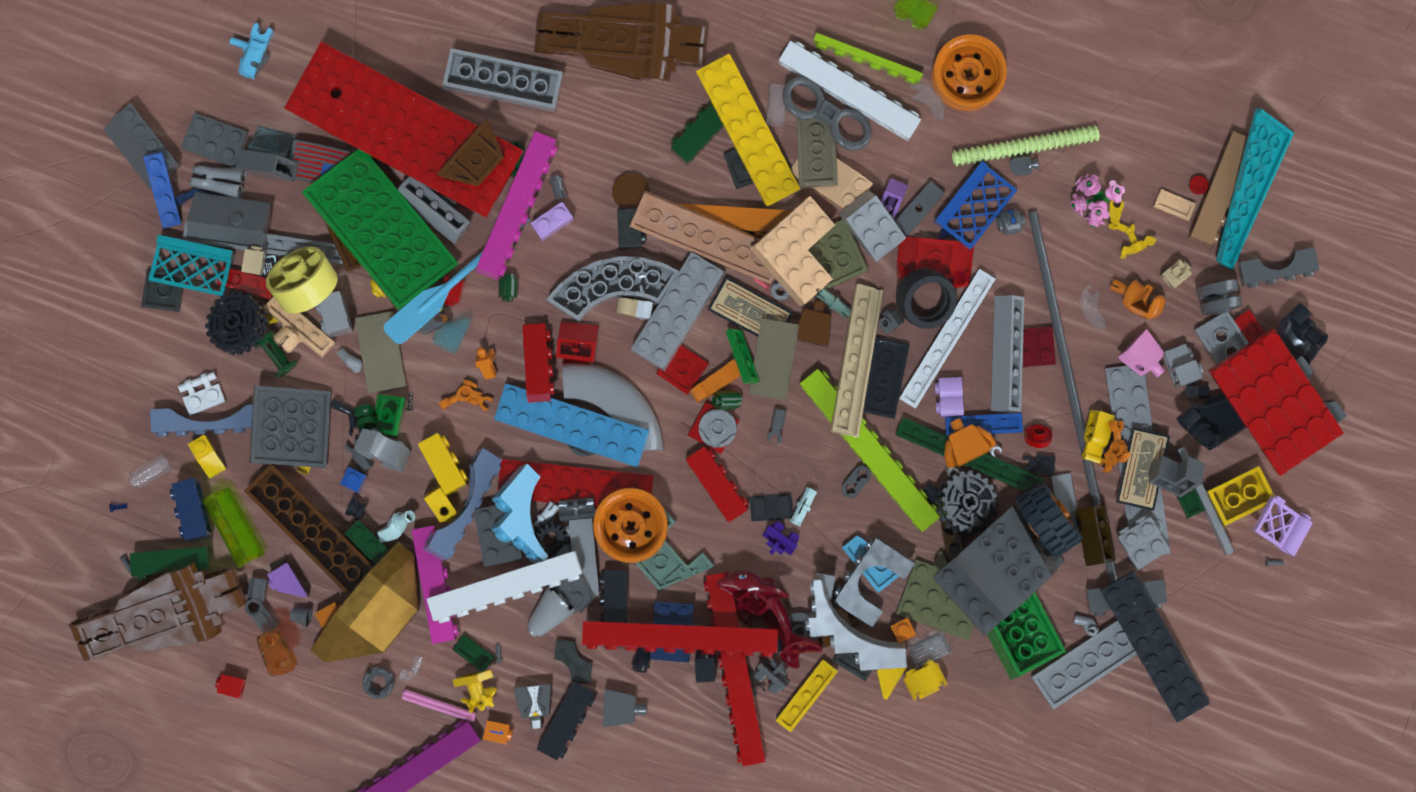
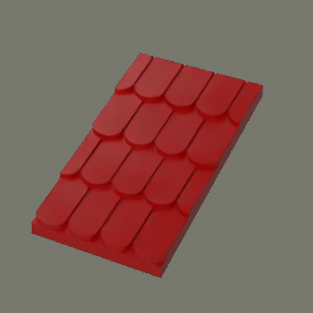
M1270 328L1208 370L1279 476L1344 434L1315 388L1311 385L1273 328Z

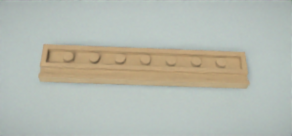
M861 284L855 285L831 432L850 435L855 438L859 436L883 290L881 289L878 290Z

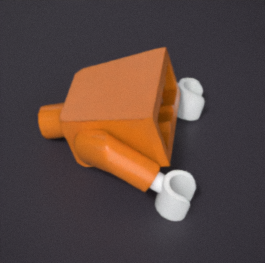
M960 418L950 423L955 433L949 435L945 443L944 458L948 476H950V472L953 470L956 471V474L959 473L958 467L988 452L993 457H995L993 453L995 449L1000 453L1002 452V449L996 444L991 433L982 427L974 426L973 424L964 427Z

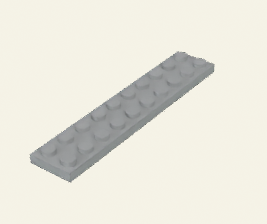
M1128 366L1105 368L1111 415L1115 416L1114 421H1123L1124 429L1121 431V439L1128 448L1132 427L1153 432L1145 375H1138ZM1118 462L1120 480H1121V475H1122V471H1123L1124 462H1123V463H1119V462ZM1160 488L1154 511L1124 505L1126 525L1130 529L1136 526L1135 521L1145 516L1146 519L1151 517L1169 547L1162 491Z

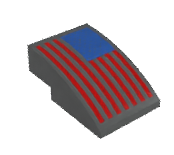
M293 139L289 160L298 163L295 179L312 184L353 152Z

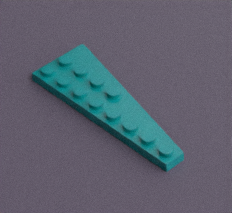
M1256 108L1216 258V262L1230 270H1233L1294 135V132L1259 108Z

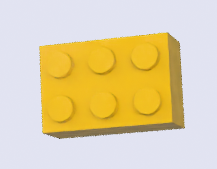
M436 433L418 443L447 497L468 486L466 482L469 479L463 469L459 470L457 465L460 462L454 452H449L448 448L451 446L444 435L441 436L439 433Z
M1260 466L1206 492L1223 527L1265 507L1269 498L1275 497Z

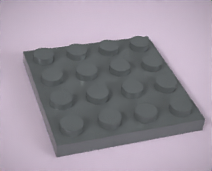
M254 386L249 463L326 468L331 391Z

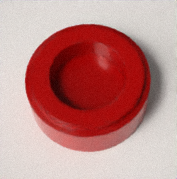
M1195 176L1189 182V190L1194 195H1202L1208 190V180L1203 176Z

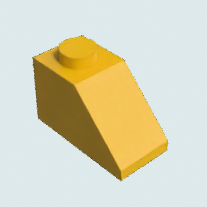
M202 435L188 444L209 479L226 470L208 436Z
M907 667L876 670L883 699H888Z

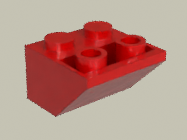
M561 321L557 340L556 360L594 364L599 326Z

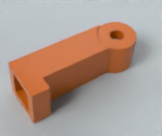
M734 359L731 360L724 367L690 390L697 403L709 398L715 392L720 391L741 377L736 361Z

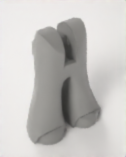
M193 166L192 173L206 176V180L190 178V186L212 191L225 197L242 199V185L215 181V179H225L244 184L246 172L235 167Z

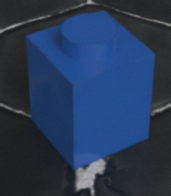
M348 467L340 484L359 494L368 476Z

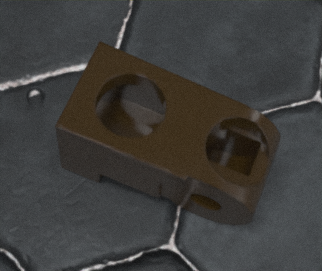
M941 526L946 561L950 562L963 550L959 532L954 534L952 533V528L946 529L944 526Z

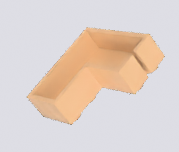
M809 196L801 201L749 249L799 306H802L813 298L817 291H820L832 280V277L808 249L833 228L835 224L812 197Z

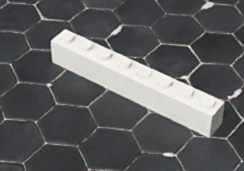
M790 41L778 61L779 65L799 77L812 80L824 92L854 110L859 111L864 116L906 141L910 140L921 121L916 112L912 110L906 111L902 108L903 105L895 100L891 102L886 99V95L881 91L877 90L875 92L871 90L870 85L862 80L860 82L856 81L851 73L847 71L841 72L837 69L838 66L831 61H823L819 54L814 51L808 52L805 50V46L797 41L795 43Z
M573 551L428 598L427 602L433 621L439 620L441 624L450 621V617L457 615L458 618L469 615L468 611L476 609V612L487 609V605L491 603L497 606L506 603L505 599L513 597V600L524 597L523 593L528 591L534 594L543 591L542 587L547 585L550 588L559 586L562 580L568 579V582L580 579L579 575L583 574L577 553Z

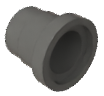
M293 607L290 621L302 624L303 627L309 626L312 618V609Z

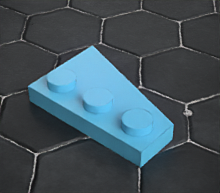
M856 536L843 546L842 549L854 563L859 554L863 555L866 548L864 546L867 542ZM882 566L870 567L862 573L877 593L899 577L891 570Z

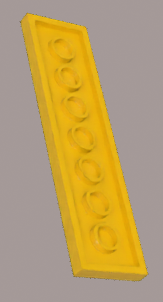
M730 53L695 71L765 206L768 207L800 190Z

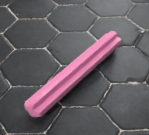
M409 690L403 691V700L469 722H474L475 712L470 713L467 709Z

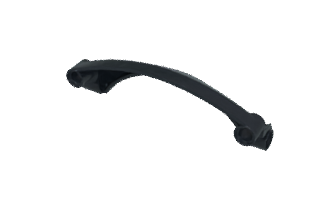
M1298 303L1281 319L1276 333L1280 336L1293 357L1297 354L1301 355L1310 365L1322 346L1327 342L1328 334L1318 328L1315 322L1309 318L1311 313L1308 308L1302 303ZM1223 392L1207 400L1193 402L1176 418L1184 430L1208 450H1213L1246 429Z

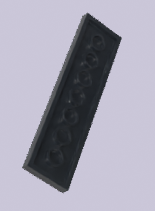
M1132 570L1101 588L1100 592L1175 721L1178 723L1209 705L1208 698L1135 572Z

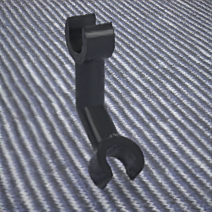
M333 399L330 407L348 415L350 423L349 435L352 437L351 430L353 428L358 429L354 411L352 408Z

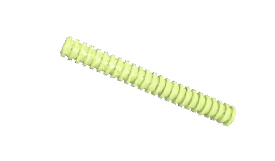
M1093 125V127L1075 128V130H1064V132L1046 133L1045 136L1043 134L1039 137L1035 135L1034 138L1029 136L1028 139L1023 137L1022 140L1017 138V141L1012 139L1011 142L1006 140L1005 143L1001 141L999 144L995 142L993 145L989 143L988 146L982 145V147L976 146V148L970 147V149L953 150V164L955 167H958L959 164L961 166H964V163L970 165V162L973 164L976 161L981 163L982 160L986 162L990 159L992 161L994 158L999 159V157L1005 158V156L1023 155V153H1034V151L1052 150L1053 147L1055 149L1059 146L1063 148L1064 145L1069 147L1070 144L1072 146H1075L1076 143L1081 145V142L1084 144L1087 141L1092 143L1093 140L1097 142L1100 139L1099 130L1096 125Z

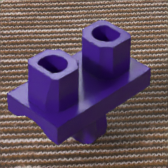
M778 521L772 526L769 525L762 536L768 540L766 544L772 548L769 552L771 555L777 551L781 555L783 552H786L791 556L798 546L799 536L794 532H790L788 537H785L781 534L785 527Z

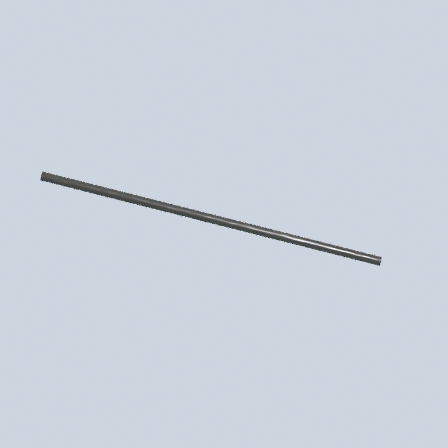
M1037 211L1028 213L1082 457L1086 445L1084 441L1085 425ZM1082 459L1092 506L1102 505L1093 462ZM1115 561L1105 563L1109 583L1118 579Z

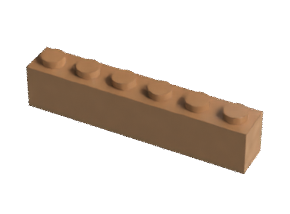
M1234 131L1230 134L1188 239L1207 247L1217 243L1220 236L1218 229L1220 226H1224L1227 216L1224 214L1227 208H1230L1248 139L1247 136Z

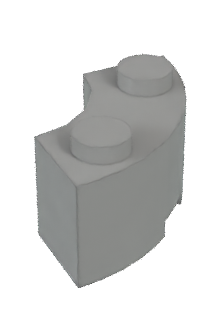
M371 428V430L362 429L354 447L355 451L367 459L371 460L373 457L382 461V466L403 472L411 454V451L404 442L391 440L374 428Z

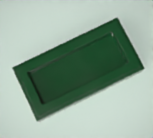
M465 634L452 649L480 671H485L495 658Z

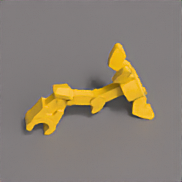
M1110 201L1109 217L1111 224L1108 227L1112 230L1126 233L1132 244L1129 247H1123L1120 254L1121 260L1126 258L1127 255L1142 251L1148 245H1155L1156 238L1147 236L1144 241H1137L1134 234L1135 225L1132 224L1129 228L1119 222L1124 201H1121L1118 208L1114 207V201Z

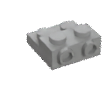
M1145 516L1135 521L1136 526L1131 529L1129 526L1119 531L1120 536L1117 537L1118 542L1136 570L1141 569L1170 550L1151 517L1147 519Z

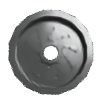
M1237 279L1213 283L1196 289L1198 299L1207 301L1200 305L1202 316L1221 314L1243 306L1241 296H1229L1239 290Z

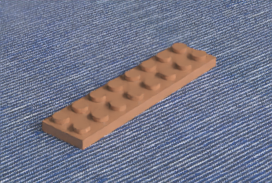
M644 191L630 227L771 285L774 276L749 249L760 238Z

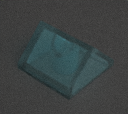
M258 126L248 146V151L277 154L289 159L295 135Z

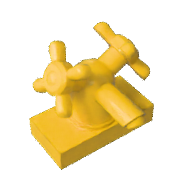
M491 670L466 674L453 679L454 687L467 686L471 698L466 699L462 697L461 702L466 703L470 713L476 707L483 711L486 706H494L492 697L497 692L496 688L493 686L483 688L482 681L493 677Z

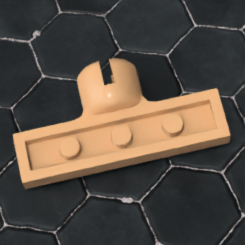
M274 297L264 306V309L282 324V328L274 336V341L278 347L282 345L283 351L289 353L302 342L323 358L334 346L335 342L301 313L285 312Z

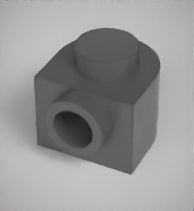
M891 308L882 314L883 318L878 321L885 334L892 332L905 323L898 311H892Z

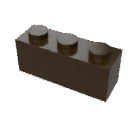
M1105 504L1076 509V521L1083 537L1081 543L1086 567L1116 561Z

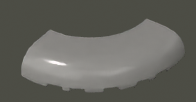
M613 257L593 262L572 273L554 289L547 301L580 323L596 306L615 298L634 297L659 305L679 271L659 261L642 257Z
M562 362L565 400H577L592 404L600 408L611 418L650 430L643 452L664 450L663 437L655 414L648 402L635 387L621 376L600 366L583 362Z

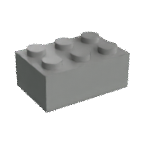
M869 190L838 213L867 255L876 262L906 239L878 197Z

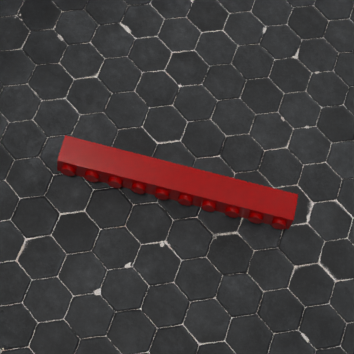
M729 571L707 575L706 580H703L705 592L709 591L710 599H707L708 610L713 611L714 618H710L712 627L740 628L734 597L732 594L719 588L716 583L720 579L727 578ZM720 651L721 656H718L719 667H723L725 675L721 676L723 687L727 686L728 694L725 695L727 706L731 705L732 713L729 714L730 724L735 725L736 730L732 735L734 744L739 746V751L736 752L737 761L742 763L743 767L764 763L766 761L746 658L742 656V652L734 651V655H722V651Z
M583 621L582 645H586V649H598V646H606L605 650H617V647H625V651H637V647H641L646 652H656V648H664V652L675 653L676 649H683V653L695 654V650H703V654H714V651H722V655H734V651L742 652V656H753V652H761V656L773 657V653H777L778 629Z

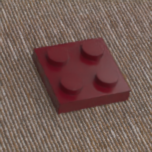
M1053 327L1024 329L1022 368L1056 365Z

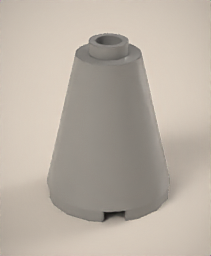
M548 586L527 622V630L534 637H541L574 615L577 610L557 589Z

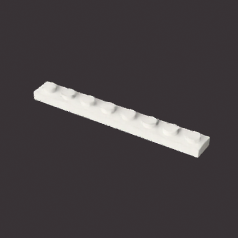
M981 269L978 270L957 304L953 315L947 320L899 399L916 409L994 283V277Z

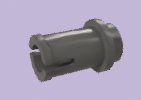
M560 175L549 178V184L552 186L555 200L566 198L567 195L562 183L563 178Z

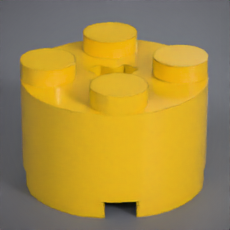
M933 660L923 664L922 669L918 671L914 668L906 672L903 679L913 701L917 700V696L922 699L940 690L939 686L941 684L944 687L948 685L939 664L934 663Z

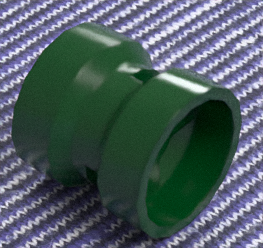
M364 404L354 408V415L358 419V429H369L377 424L375 417L372 415V405Z

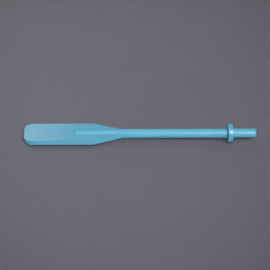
M483 251L447 283L424 290L385 323L384 332L397 344L407 341L441 311L450 289L477 267Z

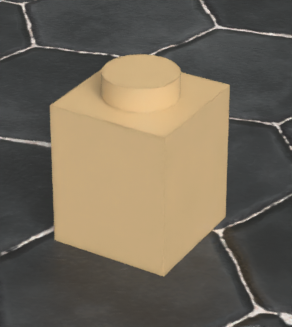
M252 245L250 248L245 249L241 272L262 275L267 251H262V247Z

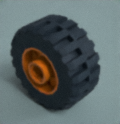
M1043 481L1035 483L1017 496L1016 504L1028 525L1053 556L1060 557L1081 542L1083 537L1070 517L1069 512Z

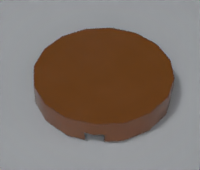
M626 173L614 182L612 197L615 203L622 209H637L644 191L650 192V187L641 175Z

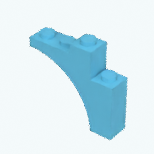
M528 464L517 468L492 498L496 503V507L505 513L491 530L500 541L504 543L513 541L514 546L521 549L526 554L527 559L536 564L545 561L548 557L535 537L530 518L531 497L540 476Z

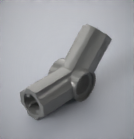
M250 578L245 611L251 616L263 634L267 635L279 626L264 607L267 580ZM252 602L259 604V611L256 613L250 611V604Z

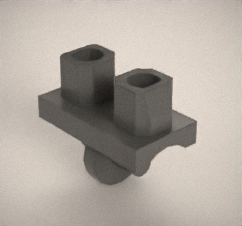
M593 498L558 501L560 521L595 517Z
M763 659L757 666L758 669L754 674V677L760 682L766 676L772 681L767 688L773 694L780 690L783 691L790 682L784 677L788 673L782 668L786 664L784 661L779 665L775 660L769 663L766 659Z

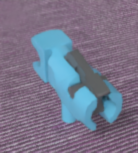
M257 23L253 25L249 42L234 37L230 39V44L243 48L244 55L240 58L238 72L240 75L250 79L257 77L269 59L265 51L274 33L271 28H268L266 33L259 34L260 27Z

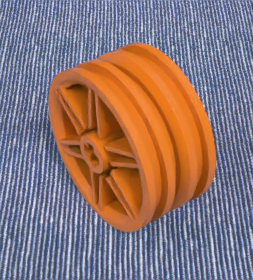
M973 34L958 36L947 42L934 60L931 71L933 88L940 100L953 109L959 111L979 110L990 104L1002 90L1007 75L1006 61L1001 50L989 39ZM975 53L980 54L981 58L979 60L974 58ZM956 54L961 55L962 59L960 61L955 60L954 56ZM989 69L991 75L986 76L984 70ZM963 71H970V75L973 77H969L968 79L965 78L966 74L963 73ZM946 72H952L953 77L948 78L946 76ZM977 86L983 88V91L981 93H978L976 91ZM958 87H963L964 92L962 94L957 93Z
M634 488L621 489L608 495L597 508L593 523L594 534L602 550L611 558L623 563H639L654 556L664 544L668 530L667 517L660 502L648 492ZM627 503L633 505L632 510H626L625 506ZM645 511L650 512L648 519L643 517ZM612 514L617 516V520L614 522L610 521V515ZM629 521L636 523L634 526L635 530L632 532L631 530H626L628 527L627 522ZM647 530L652 532V536L650 538L645 537V532ZM612 534H618L619 538L617 541L611 539ZM630 542L636 543L635 549L629 548Z

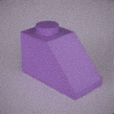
M891 178L881 203L894 220L908 185Z
M285 563L268 574L269 580L267 582L272 590L276 589L278 592L304 598L309 596L289 563Z

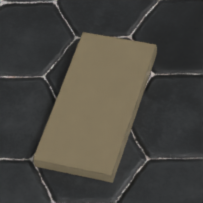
M796 117L799 188L838 186L836 142L830 133V127L816 117L810 120Z
M393 311L355 318L369 394L407 387L399 344L395 343L384 332L385 323L394 316Z
M761 318L754 360L759 382L750 385L749 394L787 400L799 324Z

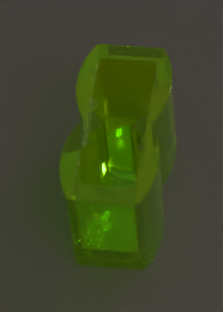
M898 0L893 12L896 13L895 16L898 19L911 21L912 26L916 29L922 30L923 28L927 30L938 7L926 0Z

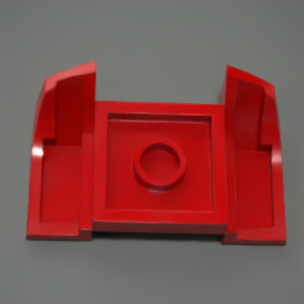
M906 237L905 240L898 244L896 260L897 277L902 280L903 277L913 270L930 268L940 272L947 279H952L954 288L966 287L970 284L974 246L969 250L961 242Z

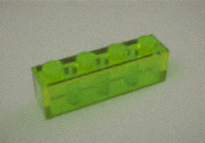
M230 487L214 492L202 500L238 568L253 563L265 555Z

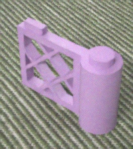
M1275 495V497L1269 498L1252 530L1277 546L1282 552L1295 557L1313 523L1310 521V516L1302 512L1299 515L1284 505L1285 500ZM1276 504L1278 513L1272 515L1271 509ZM1291 514L1292 516L1288 523L1284 524L1283 515ZM1279 517L1280 526L1273 528L1272 519ZM1268 522L1269 530L1261 531L1263 523ZM1280 530L1281 536L1279 540L1276 541L1274 532Z

